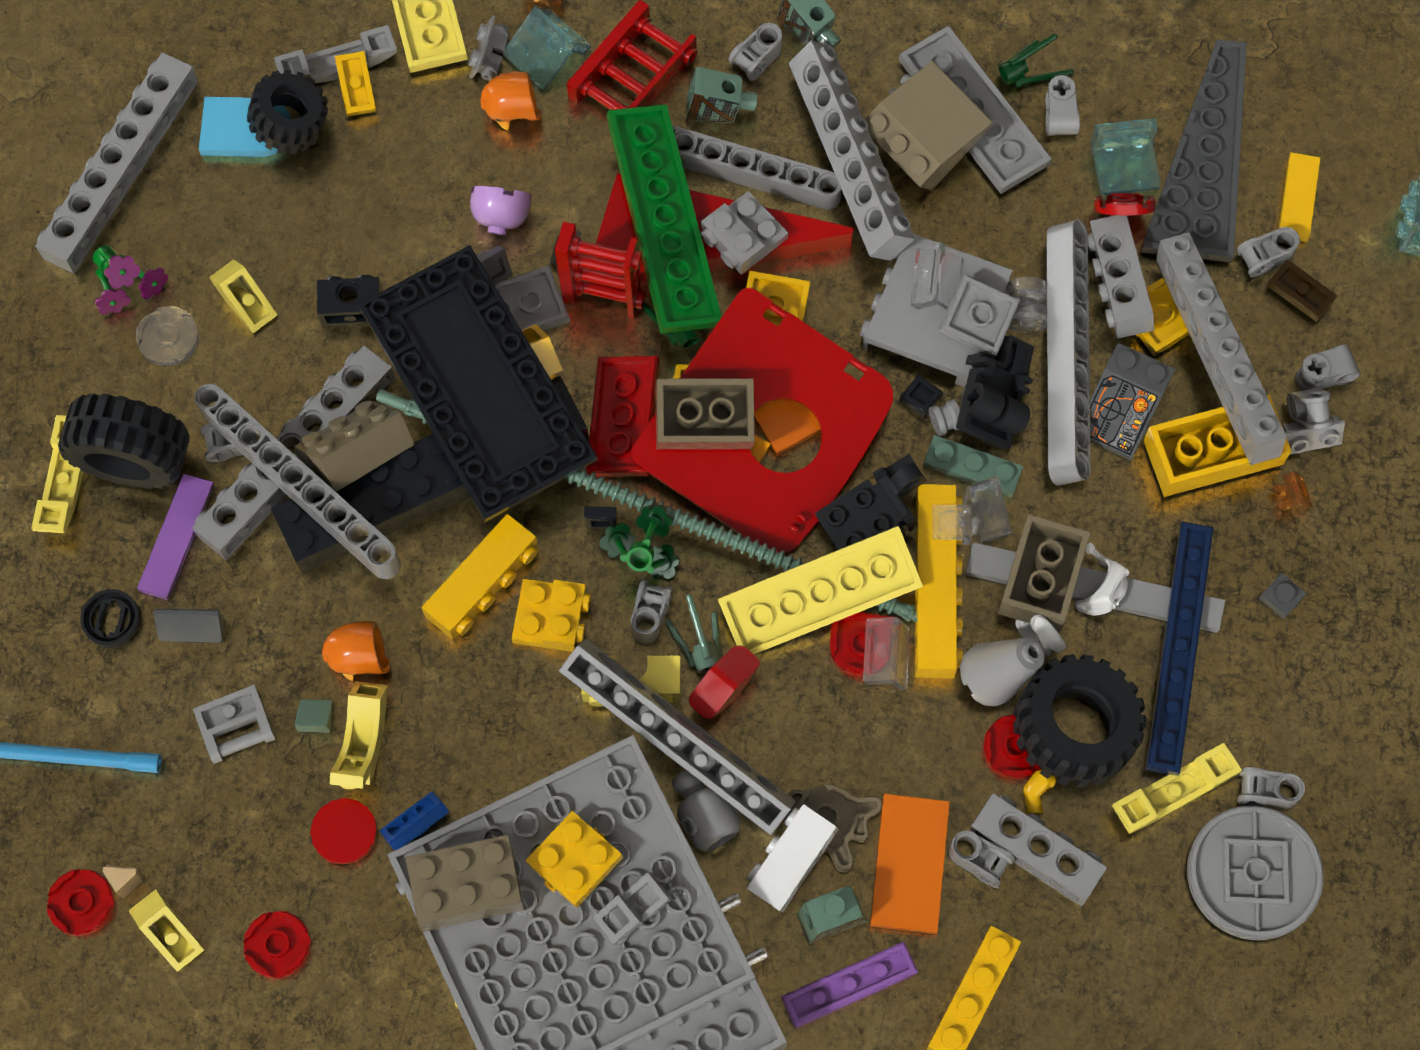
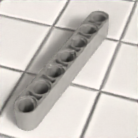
M672 125L678 148L682 146L690 148L686 151L679 150L682 165L685 169L821 209H834L841 201L842 189L834 172ZM712 154L719 156L716 159L707 158V156ZM738 163H745L748 166L741 168L735 165ZM772 171L775 172L776 175L767 176L764 173ZM803 180L806 183L798 185L793 183V181ZM825 188H831L834 190V192L825 193L822 190Z

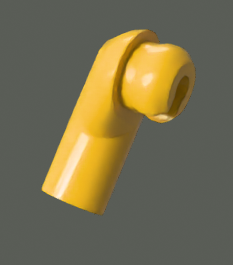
M1042 769L1036 771L1023 788L1027 815L1029 813L1036 816L1044 814L1041 795L1050 787H1054L1056 783L1055 776L1050 775L1047 779L1041 775Z

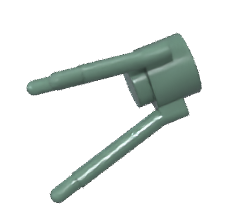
M687 594L688 608L699 644L693 647L694 653L690 651L671 620L666 619L665 624L687 658L690 669L696 668L698 674L707 673L723 657L718 615L716 612L711 614L712 646L711 641L706 642L691 594Z

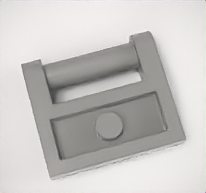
M255 684L193 708L213 764L223 761V757L262 741L269 743L276 740ZM253 722H258L260 729L222 744H217L215 737Z

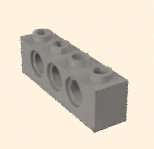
M1114 215L1090 221L1091 233L1088 234L1089 252L1095 251L1096 258L1092 259L1095 277L1101 276L1103 282L1098 284L1102 302L1108 301L1109 309L1105 310L1108 327L1115 328L1117 339L1154 331L1153 311L1127 216Z
M992 794L969 831L1008 851L1014 856L1015 864L1082 907L1107 869L1106 866L1101 864L1103 860L1089 850L1083 852L1073 845L1074 841L1062 832L1055 834L1044 827L1046 823L1032 813L1024 814L1016 808L1017 804L1007 796L1000 795L998 797ZM1005 822L1016 824L1019 834L1015 836L1007 835L1002 829V824ZM1034 840L1044 842L1047 846V853H1035L1031 848V842ZM1070 859L1075 864L1076 871L1073 873L1064 872L1060 868L1059 860Z

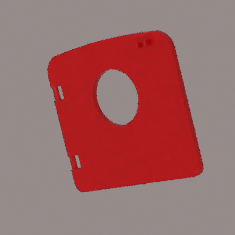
M744 288L734 298L679 379H753L754 412L762 405L780 399L792 400L804 405L813 413L821 430V445L816 457L810 464L800 470L782 473L764 467L755 459L750 449L656 450L655 413L633 445L631 459L641 469L735 532H741L742 537L750 536V541L752 542L758 539L760 545L767 543L769 549L776 547L777 552L784 550L786 554L793 551L818 522L815 513L833 502L855 470L893 403V389L890 382L875 369L859 361L851 353L790 312L783 310L757 290ZM767 309L783 318L778 327L763 317ZM848 363L864 373L859 381L843 371Z

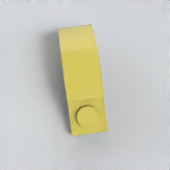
M355 681L348 694L345 735L340 754L330 772L331 785H339L344 789H363L365 784L370 785L376 769L384 731L388 685Z

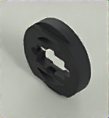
M115 589L103 590L94 594L85 603L80 617L81 627L94 644L104 648H116L128 643L136 633L140 624V611L136 602L127 593ZM117 602V606L121 608L118 625H116L115 633L110 632L109 636L105 637L106 633L102 631L104 615H106L107 607L113 606V603ZM99 609L98 616H97V620H96V624H95V628H94V626H93V618H94V615H95L96 611ZM127 611H129V622L123 630Z

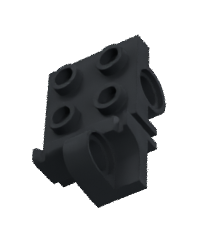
M1010 335L1004 337L999 352L994 358L983 353L967 356L965 364L971 365L973 369L969 371L956 424L957 429L1001 450L1011 448L1013 435L1023 431L1030 419V409L1021 401L1024 394L1030 393V389L1024 385L1032 384L1033 381L1032 378L1028 377L1034 346Z
M910 454L886 468L881 467L873 472L877 482L875 485H872L869 479H867L815 513L838 550L896 526H899L903 536L904 532L901 527L904 525L907 526L910 532L914 530L913 527L917 525V522L901 498L927 482Z

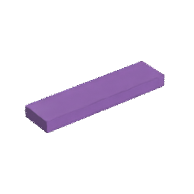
M183 474L137 587L139 592L170 600L196 535L192 527L195 525L198 515L207 508L215 488L213 482Z
M903 941L781 996V999L794 1028L797 1029L918 974V970Z

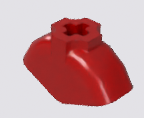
M740 645L734 646L710 668L690 694V706L704 718L709 719L720 714L729 704L733 705L741 697V691L759 667V659L747 648Z

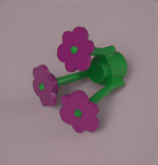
M101 246L93 254V262L98 267L95 273L101 280L104 288L101 297L95 300L100 314L119 313L122 307L128 306L131 302L124 289L113 290L111 287L115 289L123 285L130 287L134 283L133 278L139 276L142 278L139 284V290L142 291L141 296L144 299H149L153 294L158 295L162 290V286L168 281V275L164 273L163 268L149 269L145 273L134 263V259L131 256L119 255L112 246Z

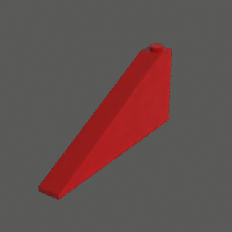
M617 173L595 244L627 251L631 237L636 238L621 174ZM689 190L700 234L701 221L724 203L729 206L735 200ZM764 207L788 232V239L756 264L851 247L854 228ZM702 238L710 273L731 269L721 258V252L715 246L710 247ZM641 260V285L648 284L643 262Z

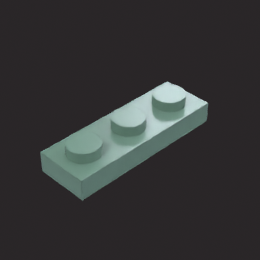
M936 435L933 436L923 463V467L1010 498L1014 495L1023 470L1022 465Z

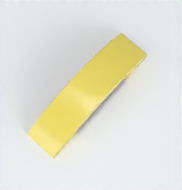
M56 415L50 440V444L53 447L43 497L42 500H37L31 528L37 532L65 534L73 516L81 487L83 471H80L78 467L70 465L68 460H64L58 448L66 419L64 415Z
M1222 743L1182 767L1178 776L1169 774L1148 787L1139 789L1113 803L1112 807L1128 833L1131 834L1210 792L1239 774L1242 769L1226 744Z

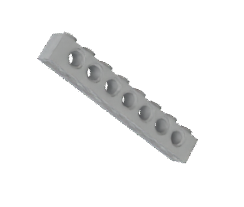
M811 40L789 62L790 68L869 256L891 261L915 240L910 228V222L905 216L899 203V196L894 191L889 180V173L883 166L878 154V147L873 142L868 131V124L858 108V101L852 94L847 82V75L842 70L837 59V52L829 44Z
M161 53L158 59L150 64L147 76L141 85L139 84L135 87L132 99L126 108H123L118 113L115 125L110 132L103 136L100 148L94 156L88 159L83 174L79 180H76L71 185L69 195L64 203L56 208L53 219L47 229H44L39 234L35 247L44 260L75 274L199 82L193 66L165 53ZM167 87L163 91H158L161 88ZM151 111L149 114L143 115L145 112ZM131 135H136L134 138L127 139ZM115 159H120L116 163H111ZM105 183L103 186L95 188L98 184ZM84 207H89L88 210L80 212ZM74 231L70 236L63 237L67 232Z
M1190 233L1160 240L1156 263L1250 465L1281 457L1287 437Z
M363 345L358 352L354 351L347 357L344 367L337 374L334 373L327 378L323 386L324 388L316 396H311L304 403L302 411L296 418L289 419L284 424L280 435L276 439L289 449L301 443L304 436L312 433L307 431L312 424H321V427L314 431L320 432L328 427L329 422L333 419L347 416L354 412L355 407L365 401L375 402L378 391L380 389L386 390L395 380L392 367ZM355 379L364 380L359 386H350V383ZM335 401L343 402L339 408H329L330 404ZM280 458L273 459L270 463H276ZM253 463L248 464L240 471L238 479L233 485L224 488L219 493L216 499L217 502L209 510H204L198 515L192 529L202 542L227 561L272 512L271 507L280 504L287 494L268 477H265V474ZM302 477L293 479L291 483L300 481ZM257 492L254 499L249 501L243 500L247 493ZM227 515H236L231 523L222 524L223 518Z
M585 639L578 644L560 668V673L771 835L791 810L796 800L589 640Z

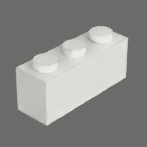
M804 804L800 810L795 807L784 823L788 826L781 838L776 835L765 851L769 854L762 865L757 863L747 877V880L750 882L747 889L782 913L839 831L835 825Z

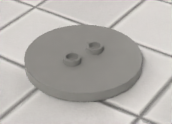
M1241 806L1220 813L1201 829L1188 855L1187 879L1192 897L1197 906L1215 926L1239 938L1269 940L1290 933L1312 914L1322 893L1323 865L1314 841L1295 820L1271 808Z

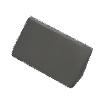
M154 609L157 635L162 642L220 643L223 641L225 620L218 610Z

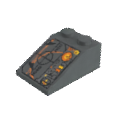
M1117 343L1090 399V442L1132 461L1170 383L1175 368Z

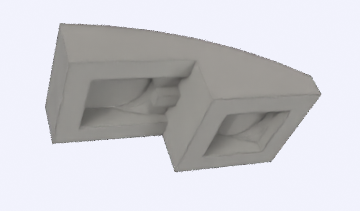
M647 872L624 894L617 895L593 916V919L611 942L617 944L667 905L672 898L652 872Z

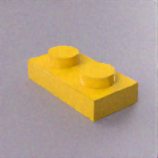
M360 51L335 56L346 116L376 112L365 52Z

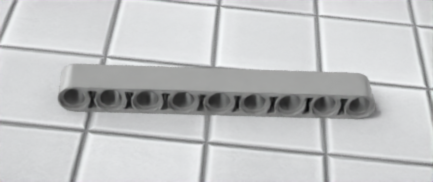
M1079 219L1049 227L1047 230L1048 470L1052 482L1058 486L1087 480L1091 473L1088 234L1084 223Z
M205 384L198 388L194 396L195 403L203 418L374 575L381 579H390L398 574L401 562L391 541L220 387L215 384ZM217 401L214 405L208 406L210 403ZM238 420L236 423L228 425L230 422ZM259 439L256 443L249 444L252 440ZM280 458L278 462L270 463L273 459ZM302 477L300 481L291 483L293 479ZM317 497H324L319 502H312ZM346 516L341 522H334L336 518ZM361 536H368L363 542H355ZM383 556H390L385 562H377Z

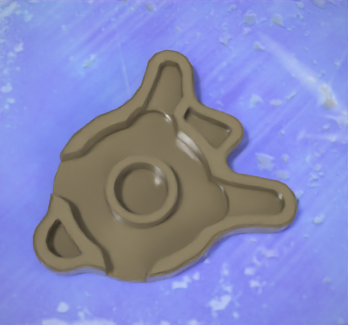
M824 784V786L812 789H795L790 791L788 795L796 800L790 813L795 807L800 810L804 804L839 829L824 852L831 857L839 872L845 873L851 870L854 860L849 843L853 840L860 843L867 841L869 837L868 820L881 812L883 804L881 799L876 796L855 797L845 789L831 784Z

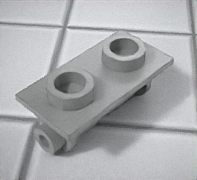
M492 15L487 24L482 23L478 29L476 40L480 41L478 49L473 50L468 65L472 67L469 76L471 79L477 72L482 74L481 77L488 81L498 74L502 56L492 51L494 50L501 54L504 52L509 32L506 25L501 23L493 24L494 15Z
M1330 414V417L1334 419V425L1323 429H1307L1299 422L1281 424L1291 448L1290 454L1342 444L1345 421H1340L1338 416L1333 417Z

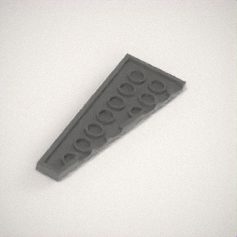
M1216 40L1156 210L1142 244V253L1157 254L1160 240L1189 232L1202 259L1232 262L1234 258L1247 42Z

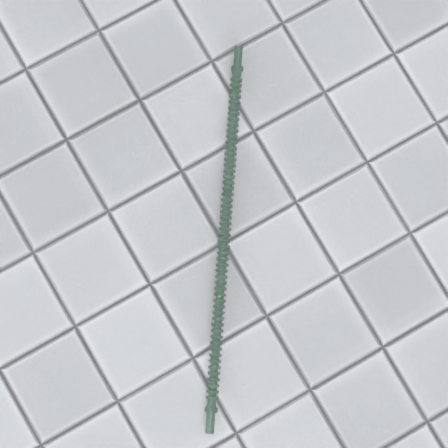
M383 389L378 391L376 401L404 412V415L423 419V424H426L413 399L408 400ZM587 469L579 470L566 477L569 479V484L574 481L577 483V487L584 485L586 486V491H589L591 488L594 490V494L601 492L603 493V498L610 496L613 502L618 499L620 500V505L628 503L630 509L635 506L638 512H641L645 506L652 508L655 505H661L665 507L666 515L672 517V526L679 524L681 530L686 527L689 529V533L693 531L698 532V537L705 535L706 540H710V538L715 539V544L722 542L725 548L730 545L732 546V551L736 549L741 550V555L747 552L749 553V558L757 556L759 562L764 559L767 565L774 563L776 569L781 566L784 568L783 571H787L804 564L801 557L794 559L793 554L786 556L784 550L777 552L776 547L769 549L767 543L760 545L758 539L752 542L750 541V536L746 538L741 537V532L735 535L733 534V529L729 531L724 530V525L720 528L716 527V522L708 524L706 518L702 521L698 519V515L691 517L689 511L682 513L681 508L674 510L672 504L665 506L663 500L657 503L655 497L648 499L646 493L640 496L638 490L631 492L629 486L623 489L621 488V483L617 485L612 484V479L606 482L604 481V476L600 478L595 477V472L591 475L587 474ZM897 597L876 605L879 607V611L886 609L888 615L894 613L908 622L910 620L917 622L915 605L899 602Z

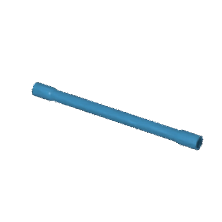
M0 742V758L121 768L148 773H159L162 765V755L158 753L135 751L127 753Z

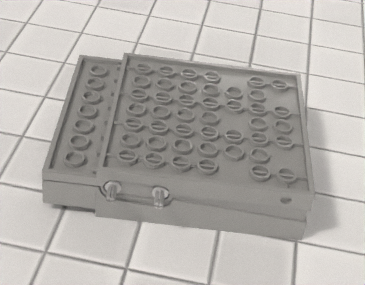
M634 735L387 854L399 879V882L395 883L401 896L406 894L416 916L405 857L508 835L510 838L525 910L423 932L477 1050L786 1049L787 1041L750 967L768 958V952H765L766 949L761 947L744 955L723 914L740 905L741 899L735 893L717 902ZM571 811L575 812L593 829L596 827L601 834L605 835L604 839L623 855V859L577 909L559 892L555 891L553 893L544 884L545 880L525 862ZM647 872H652L671 896L672 900L617 944H613L593 919V916L617 895L624 894Z

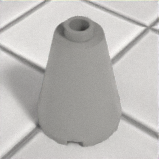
M1032 638L978 643L963 655L960 665L963 685H968L973 693L971 694L972 698L985 706L1004 704L1010 701L1042 666L1045 658L1043 648L1039 642Z

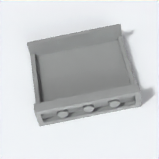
M913 234L915 240L894 258L897 259L894 268L888 267L882 282L886 287L883 294H876L871 310L875 311L871 320H865L860 332V336L864 338L863 349L867 350L869 344L878 346L957 376L955 384L966 387L969 371L973 369L971 365L965 364L967 356L981 352L938 332V329L963 274L969 275L1006 293L1013 270Z

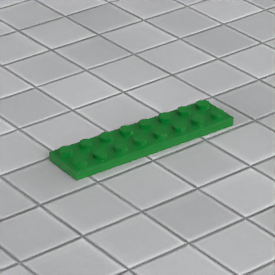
M667 104L608 110L606 118L636 238L638 239L639 250L643 252L642 262L660 334L713 328L717 325L722 315Z

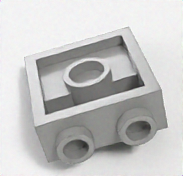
M749 191L729 206L724 203L701 221V236L710 247L715 246L721 252V258L725 264L731 269L735 267L741 275L788 239V232Z

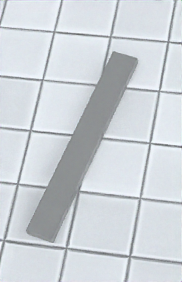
M972 542L965 575L1007 584L1016 552ZM1081 567L1071 600H1083L1093 595L1103 584L1108 573ZM1127 578L1128 587L1126 594L1119 602L1120 605L1116 606L1114 610L1166 621L1171 588ZM1204 595L1200 624L1201 630L1214 633L1219 632L1225 600Z

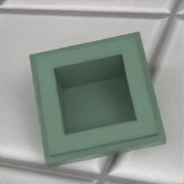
M300 699L295 720L297 731L331 733L333 700Z

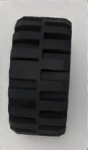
M93 393L87 396H79L70 404L58 448L62 458L68 460L70 465L80 468V471L87 474L95 475L99 479L113 481L112 483L125 484L135 488L153 489L157 487L161 489L171 486L179 478L190 436L187 427H185L181 420H176L174 415L162 411L161 408L147 405L139 400L134 401L128 399V397H116L111 394L97 395Z
M1074 654L1063 656L1061 661L1053 659L1047 662L1044 668L1038 669L1019 696V701L1015 706L1013 714L1016 717L1013 723V730L1016 735H1020L1016 743L1020 751L1026 750L1029 754L1026 758L1027 762L1032 767L1037 764L1042 769L1040 774L1047 779L1050 775L1057 777V783L1067 786L1070 781H1074L1075 787H1086L1090 781L1093 785L1104 783L1108 777L1113 778L1122 770L1142 744L1145 736L1143 730L1147 727V717L1141 715L1145 709L1144 701L1142 698L1136 697L1135 694L1138 692V688L1134 682L1128 683L1124 679L1127 675L1120 668L1115 671L1109 667L1111 662L1104 659L1096 662L1093 661V656L1082 654L1080 659H1076ZM1063 698H1075L1090 704L1103 719L1106 728V739L1100 743L1086 744L1068 737L1055 722L1052 711L1053 702Z

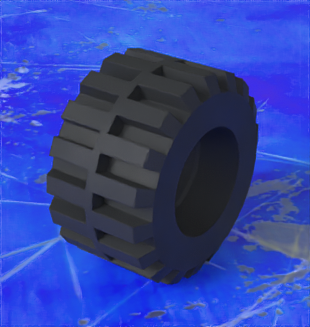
M278 70L273 71L271 77L266 74L262 77L260 83L257 82L248 107L247 122L250 123V132L256 133L255 139L259 143L264 141L266 143L265 147L269 150L274 147L278 149L277 153L284 154L285 150H289L290 154H297L298 149L303 152L309 148V145L313 146L320 136L328 113V107H326L328 101L326 96H322L323 89L320 86L315 87V80L311 77L308 79L304 78V73L297 72L296 75L291 74V70H284V73L280 74ZM279 105L289 106L295 109L301 117L296 119L283 117L273 107Z

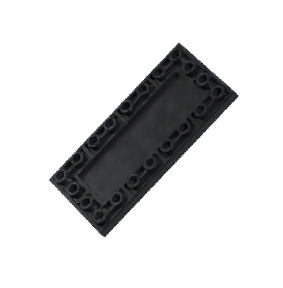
M471 245L358 304L359 309L485 522L597 461V455Z

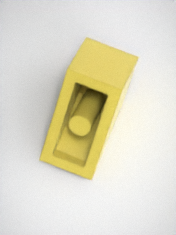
M234 259L209 277L226 303L252 333L277 316V313L246 268Z
M156 889L129 910L139 929L177 972L204 951L197 939Z

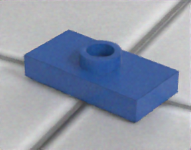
M432 791L380 829L379 832L395 851L408 844L414 838L425 834L429 827L448 814L449 810Z

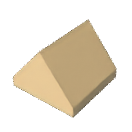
M108 865L103 867V873L112 888L123 899L144 880V875L136 868Z

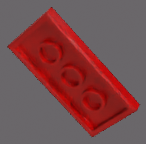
M658 356L598 357L589 444L598 459L586 466L587 474L591 475L595 472V477L649 476V473L632 461L631 449L655 415L656 381L659 379L660 359Z

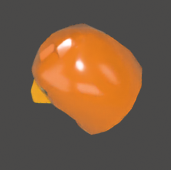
M513 71L500 74L491 79L483 88L480 98L481 108L486 111L490 119L497 121L501 128L508 131L511 120L524 118L532 122L543 120L541 110L537 109L534 90L528 72Z
M376 621L347 623L334 629L323 643V660L328 663L333 671L342 673L351 681L354 680L356 674L370 673L377 675L390 671L389 659L385 655L382 634Z

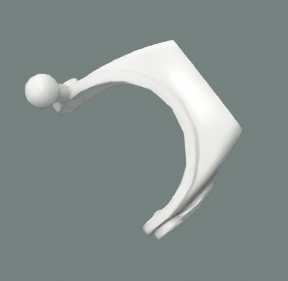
M1088 543L1085 552L1095 556L1099 560L1098 563L1108 569V574L1103 584L1093 595L1075 602V608L1088 615H1102L1120 605L1119 602L1127 591V576L1130 572L1120 563L1103 556L1096 550L1094 544Z
M1034 615L1030 623L1020 620L1015 621L1021 637L1032 638L1039 642L1045 657L1050 656L1051 651L1060 653L1066 648L1063 638L1042 615Z

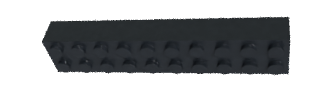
M561 375L552 379L553 384L589 442L588 428ZM433 434L414 442L412 447L336 492L384 536L470 497ZM317 497L312 502H319L324 497ZM292 499L271 507L302 574L350 553ZM340 516L334 522H341L346 516ZM361 536L355 542H363L368 536Z

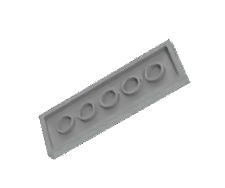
M949 26L899 54V61L910 76L916 74L929 62L934 61L994 122L968 152L1000 194L1051 164V157Z

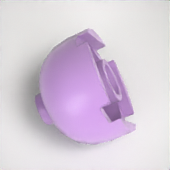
M474 186L471 189L470 209L473 218L479 224L488 227V233L506 235V229H516L526 220L531 206L532 194L514 190V192L506 191L504 188Z

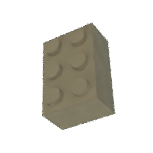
M657 379L655 387L656 450L752 449L755 442L753 379Z
M365 401L357 405L355 411L349 415L337 417L330 421L329 426L320 432H312L304 436L302 442L293 448L298 458L337 492L412 447L414 442L399 411L374 401Z
M1028 514L998 614L1026 623H1030L1034 615H1042L1053 625L1057 632H1061L1091 532Z
M508 835L405 857L417 924L422 932L525 910L512 843Z

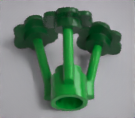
M655 505L652 508L645 506L642 508L641 514L637 516V526L645 529L646 535L643 541L635 542L636 537L633 533H630V528L626 523H618L615 527L607 526L604 530L605 535L599 539L600 547L603 550H607L609 557L615 558L619 554L620 560L627 562L632 570L638 572L647 571L656 579L661 576L666 579L673 578L676 574L675 567L680 563L679 557L674 555L675 551L672 545L663 544L661 547L650 545L655 534L660 537L667 536L670 531L669 526L673 522L672 517L666 515L665 507L661 505Z

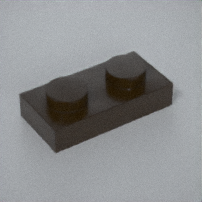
M1288 259L1267 284L1269 288L1316 322L1338 296Z

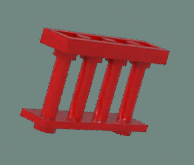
M639 0L566 83L568 98L578 104L584 96H590L610 110L651 106L685 65L689 66L695 60L698 53L697 38L691 34L682 44L650 23L649 5ZM645 33L672 51L674 55L665 65L632 44L638 34ZM621 54L629 55L656 74L647 86L614 65V62ZM609 75L638 96L627 107L597 87L596 82L602 76Z
M563 221L555 246L563 302L575 306L577 296H582L583 293L627 303L628 318L634 319L636 310L643 308L646 292L641 289L640 264L643 252L638 250V239L631 237L627 251L581 241V237L577 236L576 224Z

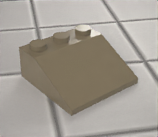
M934 61L929 62L882 100L865 119L871 137L919 187L933 190L994 124Z

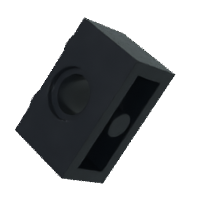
M359 275L356 278L343 279L338 276H331L325 280H317V316L321 326L368 324L358 304L383 291L379 277ZM348 296H356L354 301L344 302Z

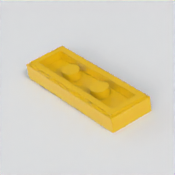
M1290 152L1278 228L1290 227L1298 233L1301 242H1308L1311 233L1321 157Z

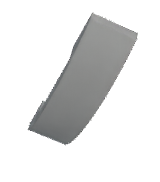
M385 25L361 32L360 40L304 55L301 49L273 58L280 74H283L284 70H291V74L296 75L297 72L304 73V78L308 79L311 77L315 80L314 84L339 79L335 56L364 51L367 67L371 68L396 54L397 48L389 26Z

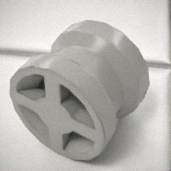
M954 399L947 401L941 407L937 405L929 407L930 420L939 437L946 435L948 430H959L956 428L960 409Z

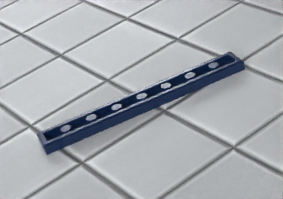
M1183 521L1180 524L1145 770L1176 776L1180 774L1214 529L1211 526Z

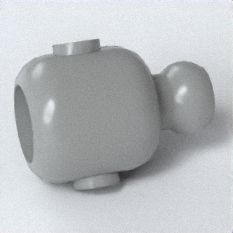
M687 770L680 772L672 779L674 791L682 795L684 799L677 809L678 820L696 849L700 851L715 849L728 842L739 832L740 820L737 815V809L709 787L704 788L702 782Z

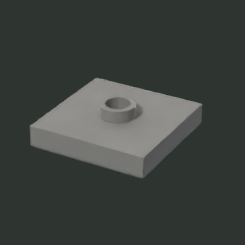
M963 274L938 332L994 358L999 352L1020 300L969 275Z

